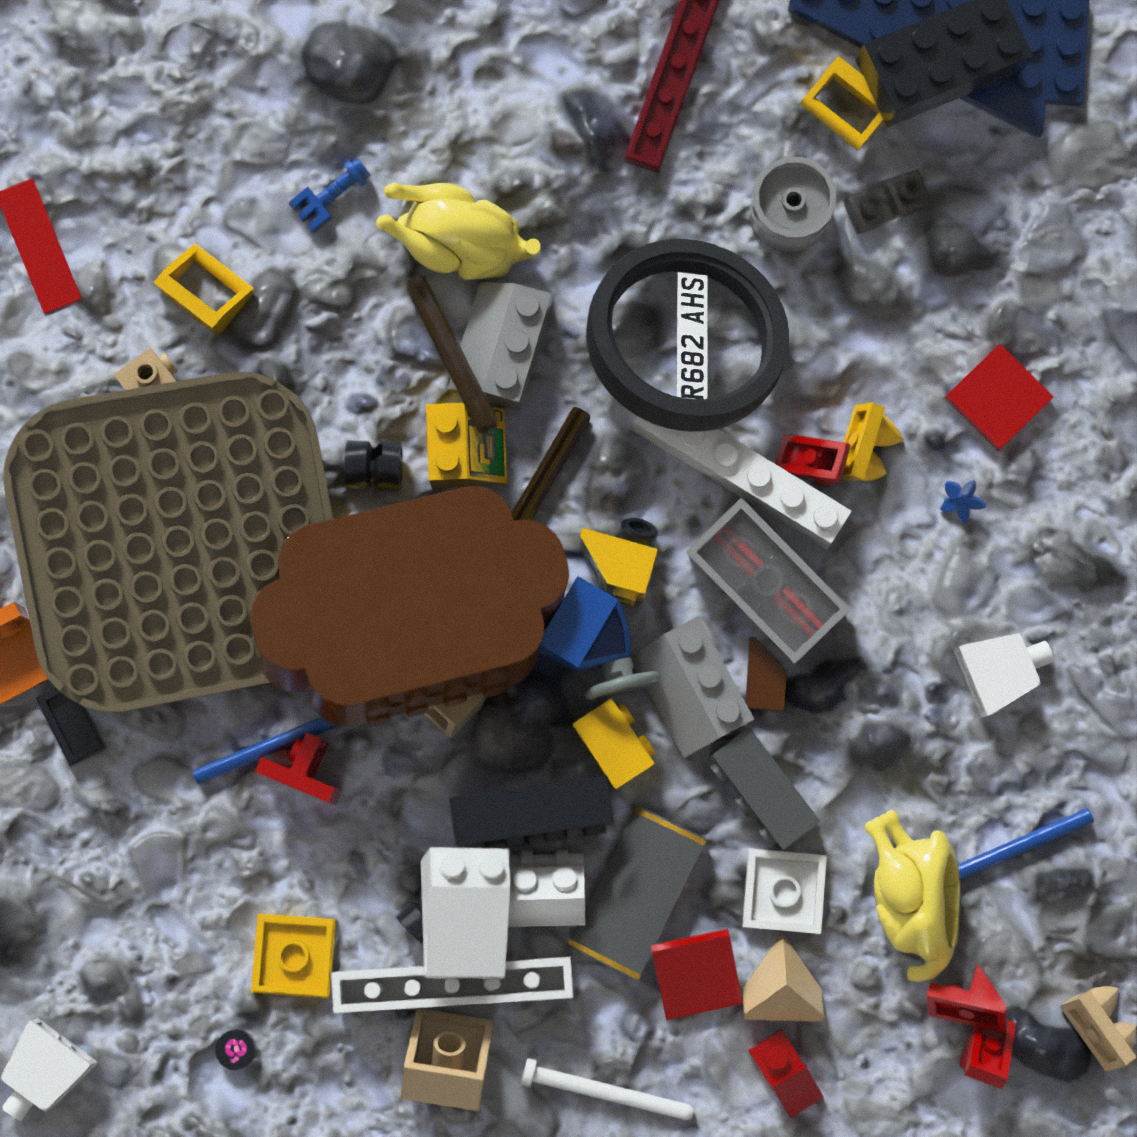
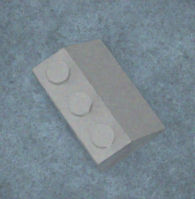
M479 283L460 347L488 402L521 411L552 307V293L516 283ZM450 379L448 391L458 393L452 379Z
M699 616L663 634L629 656L632 657L637 673L656 671L660 674V681L647 687L646 690L683 759L750 724L754 720Z

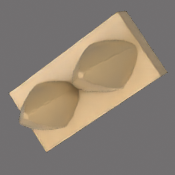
M1110 986L1093 988L1070 997L1060 1005L1105 1072L1127 1066L1136 1058L1132 1050L1136 1042L1137 1026L1125 1022L1113 1023L1109 1017L1116 1007L1119 992L1118 988Z

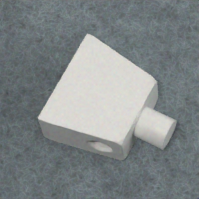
M1020 633L965 644L953 650L981 718L997 712L1040 685L1041 681L1036 669L1054 662L1052 651L1046 641L1026 648Z
M39 1018L30 1020L1 1075V1080L14 1089L2 1108L9 1115L20 1121L23 1120L33 1104L43 1111H48L55 1107L96 1066L98 1061Z

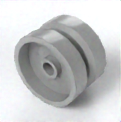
M784 157L770 163L759 174L750 200V221L756 235L768 246L781 251H801L813 246L825 235L836 207V187L830 174L817 162L804 157ZM788 202H793L797 206H790Z

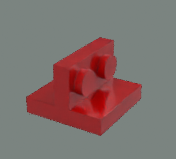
M307 732L304 739L297 738L289 755V760L293 761L291 769L261 757L255 771L334 805H337L342 793L341 790L314 779L329 743Z

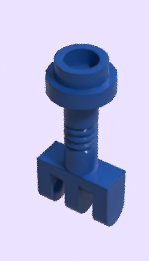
M358 158L352 162L350 160L346 161L343 165L347 171L317 196L307 186L289 202L293 210L299 209L305 203L308 204L298 214L302 222L307 221L315 214L317 215L307 225L311 233L317 232L333 219L326 209L327 206L358 182L362 188L368 183L366 179L371 174Z

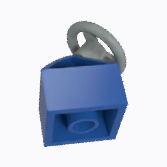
M577 576L543 633L539 652L578 675L602 667L606 682L588 688L585 692V697L588 700H600L619 696L658 683L661 676L656 671L637 674L632 672L634 665L632 657H629L631 654L630 633L619 600Z

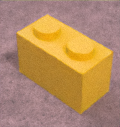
M611 698L572 725L616 791L653 767L655 763L651 757L656 755V752L644 734L638 738L630 727V724L635 722L625 704L621 702L616 705Z

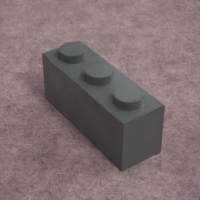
M750 727L710 756L714 764L709 768L723 786L728 782L738 794L733 798L734 802L746 817L751 814L754 815L761 825L757 832L770 849L776 845L780 851L784 850L821 822Z

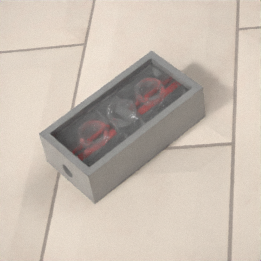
M742 498L686 551L794 664L851 610Z

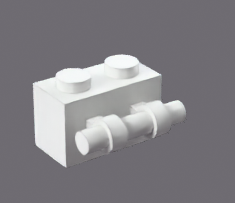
M568 849L556 850V854H533V850L521 851V855H509L510 902L508 927L585 925L584 853H568Z

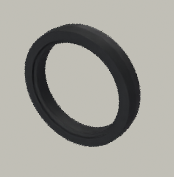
M669 239L638 247L619 259L609 269L597 287L589 307L586 341L590 361L599 380L614 399L628 411L652 424L664 428L700 432L716 430L734 424L750 415L764 402L778 383L788 354L789 327L784 307L776 291L769 281L748 261L712 243L690 239ZM688 272L707 275L708 278L721 283L735 293L752 313L758 325L762 343L761 361L758 370L740 388L715 398H681L654 388L635 374L624 361L616 345L612 328V315L614 306L621 295L638 281L659 273Z

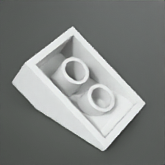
M430 847L421 860L424 978L503 979L506 967L510 902L509 849Z

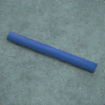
M319 717L193 770L194 778L199 785L259 760L261 757L264 758L294 745L297 738L303 740L306 732L316 736L338 727V725Z
M1088 808L959 863L960 880L1093 823L1094 819Z

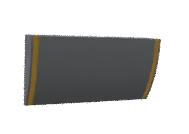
M636 805L585 908V925L576 926L567 946L638 982L652 954L650 945L657 943L707 839Z

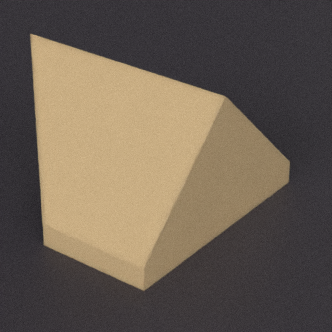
M782 932L743 986L744 1020L824 1022L821 987Z

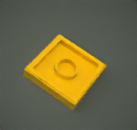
M257 914L251 993L330 998L337 919Z

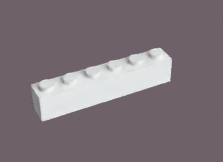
M638 416L633 421L632 431L826 550L851 513L850 509L719 429L688 432L664 428Z
M571 956L506 960L505 977L503 979L424 978V966L336 971L331 973L333 1013L573 998Z

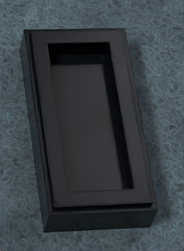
M56 687L36 697L69 766L73 767L107 749L86 707L69 699Z

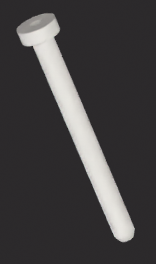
M531 1058L526 1060L521 1085L530 1087L532 1082L683 1120L692 1119L694 1108L689 1104L536 1066L537 1060Z

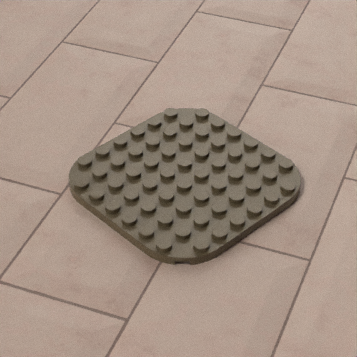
M228 372L69 399L52 404L33 415L21 427L11 442L5 459L3 482L34 646L41 668L50 682L61 693L79 705L106 712L134 710L269 683L260 668L254 646L251 625L253 602L265 586L280 579L278 558L285 540L301 527L333 519L316 426L300 398L268 376L251 372Z

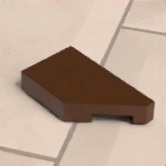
M750 637L745 703L752 710L783 712L787 672L756 637Z

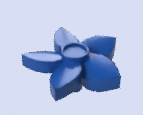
M975 480L966 483L962 488L956 482L946 481L945 491L948 497L944 500L940 509L946 512H952L957 509L959 518L965 524L970 516V508L979 510L985 508L986 504L980 498L973 496L976 490Z

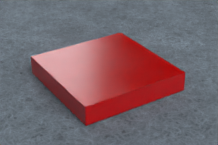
M999 344L944 398L999 451L1054 396Z
M728 929L650 945L666 1020L743 1004Z

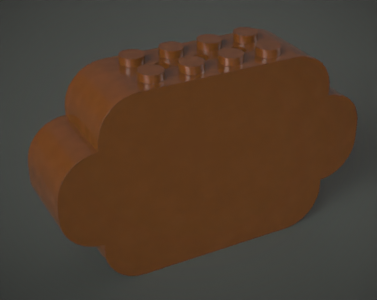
M479 486L461 487L310 524L294 531L285 540L278 558L280 579L265 586L253 602L251 625L255 651L260 668L269 682L289 692L308 691L310 702L315 711L326 721L338 726L350 727L367 723L369 727H375L388 723L391 720L390 717L406 713L408 717L424 714L430 710V706L442 703L446 707L460 705L468 700L467 697L483 693L484 697L495 696L503 693L507 686L524 680L537 663L544 629L548 627L565 596L569 578V567L565 552L559 538L550 528L532 520L514 521L511 510L505 500L494 491Z

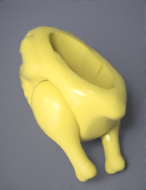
M392 183L384 188L386 198L413 201L415 203L408 213L399 217L398 221H395L390 215L386 214L376 220V226L379 230L388 233L401 242L415 260L434 272L451 273L456 271L464 280L501 278L508 273L512 265L530 260L541 252V245L538 240L530 239L526 241L519 236V223L512 215L488 200H479L475 203L472 194L459 185L435 183L412 186Z
M890 810L886 814H882L865 824V831L872 837L879 855V866L875 871L874 897L878 919L896 950L904 953H913L925 959V964L921 966L909 965L907 970L908 980L916 982L935 979L948 966L958 942L960 913L959 862L955 850L944 832L933 831L930 839L913 840L899 823L898 813ZM886 831L889 833V835H890L891 838L893 839V841H894V843H895V845H896V848H894L893 845L891 844V842H890V840H889V837H888Z

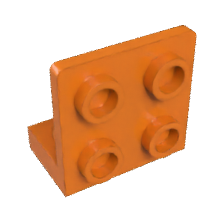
M15 602L0 609V706L49 680L37 658L29 615L23 606Z

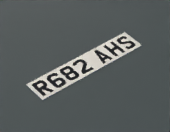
M677 272V397L708 399L707 275Z

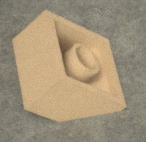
M417 1008L404 1064L401 1099L479 1111L494 1020Z

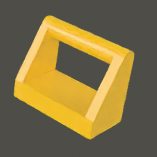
M839 56L836 57L800 102L802 107L857 151L884 124V120L864 76ZM833 80L877 114L862 134L817 99Z
M196 243L166 267L153 282L160 293L217 337L255 291V288ZM194 261L237 293L217 312L178 283V280Z

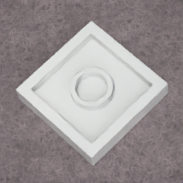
M748 848L742 927L821 934L827 855Z

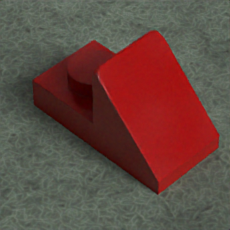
M783 433L774 464L796 477L812 479L820 485L830 488L841 480L851 445L845 442Z
M980 966L976 967L970 990H964L954 984L941 985L930 982L926 995L930 1017L1007 1033L1009 1028L1007 1006Z
M1008 1020L1009 1028L1007 1033L972 1026L959 1064L962 1069H965L964 1076L1003 1089L1009 1075L1016 1027L1015 1022Z
M782 1029L748 1049L790 1118L824 1098L808 1068L803 1064Z

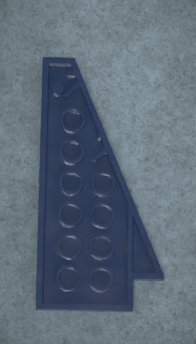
M789 0L788 11L862 48L863 44L971 0ZM1006 0L1033 57L1021 73L965 95L960 99L1034 137H1041L1044 131L1045 104L1080 107L1083 103L1089 0Z

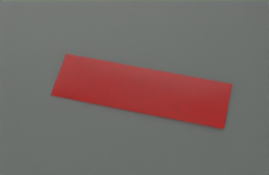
M31 178L1 190V209L43 313H49L82 299L34 179Z

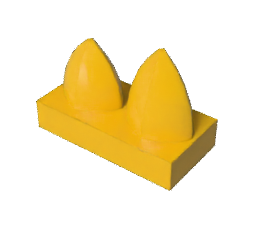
M873 402L854 405L843 441L850 444L851 447L841 480L845 482L874 481L886 475L887 472L884 464L873 451L874 446L896 445L904 439L897 426L884 415L885 407Z

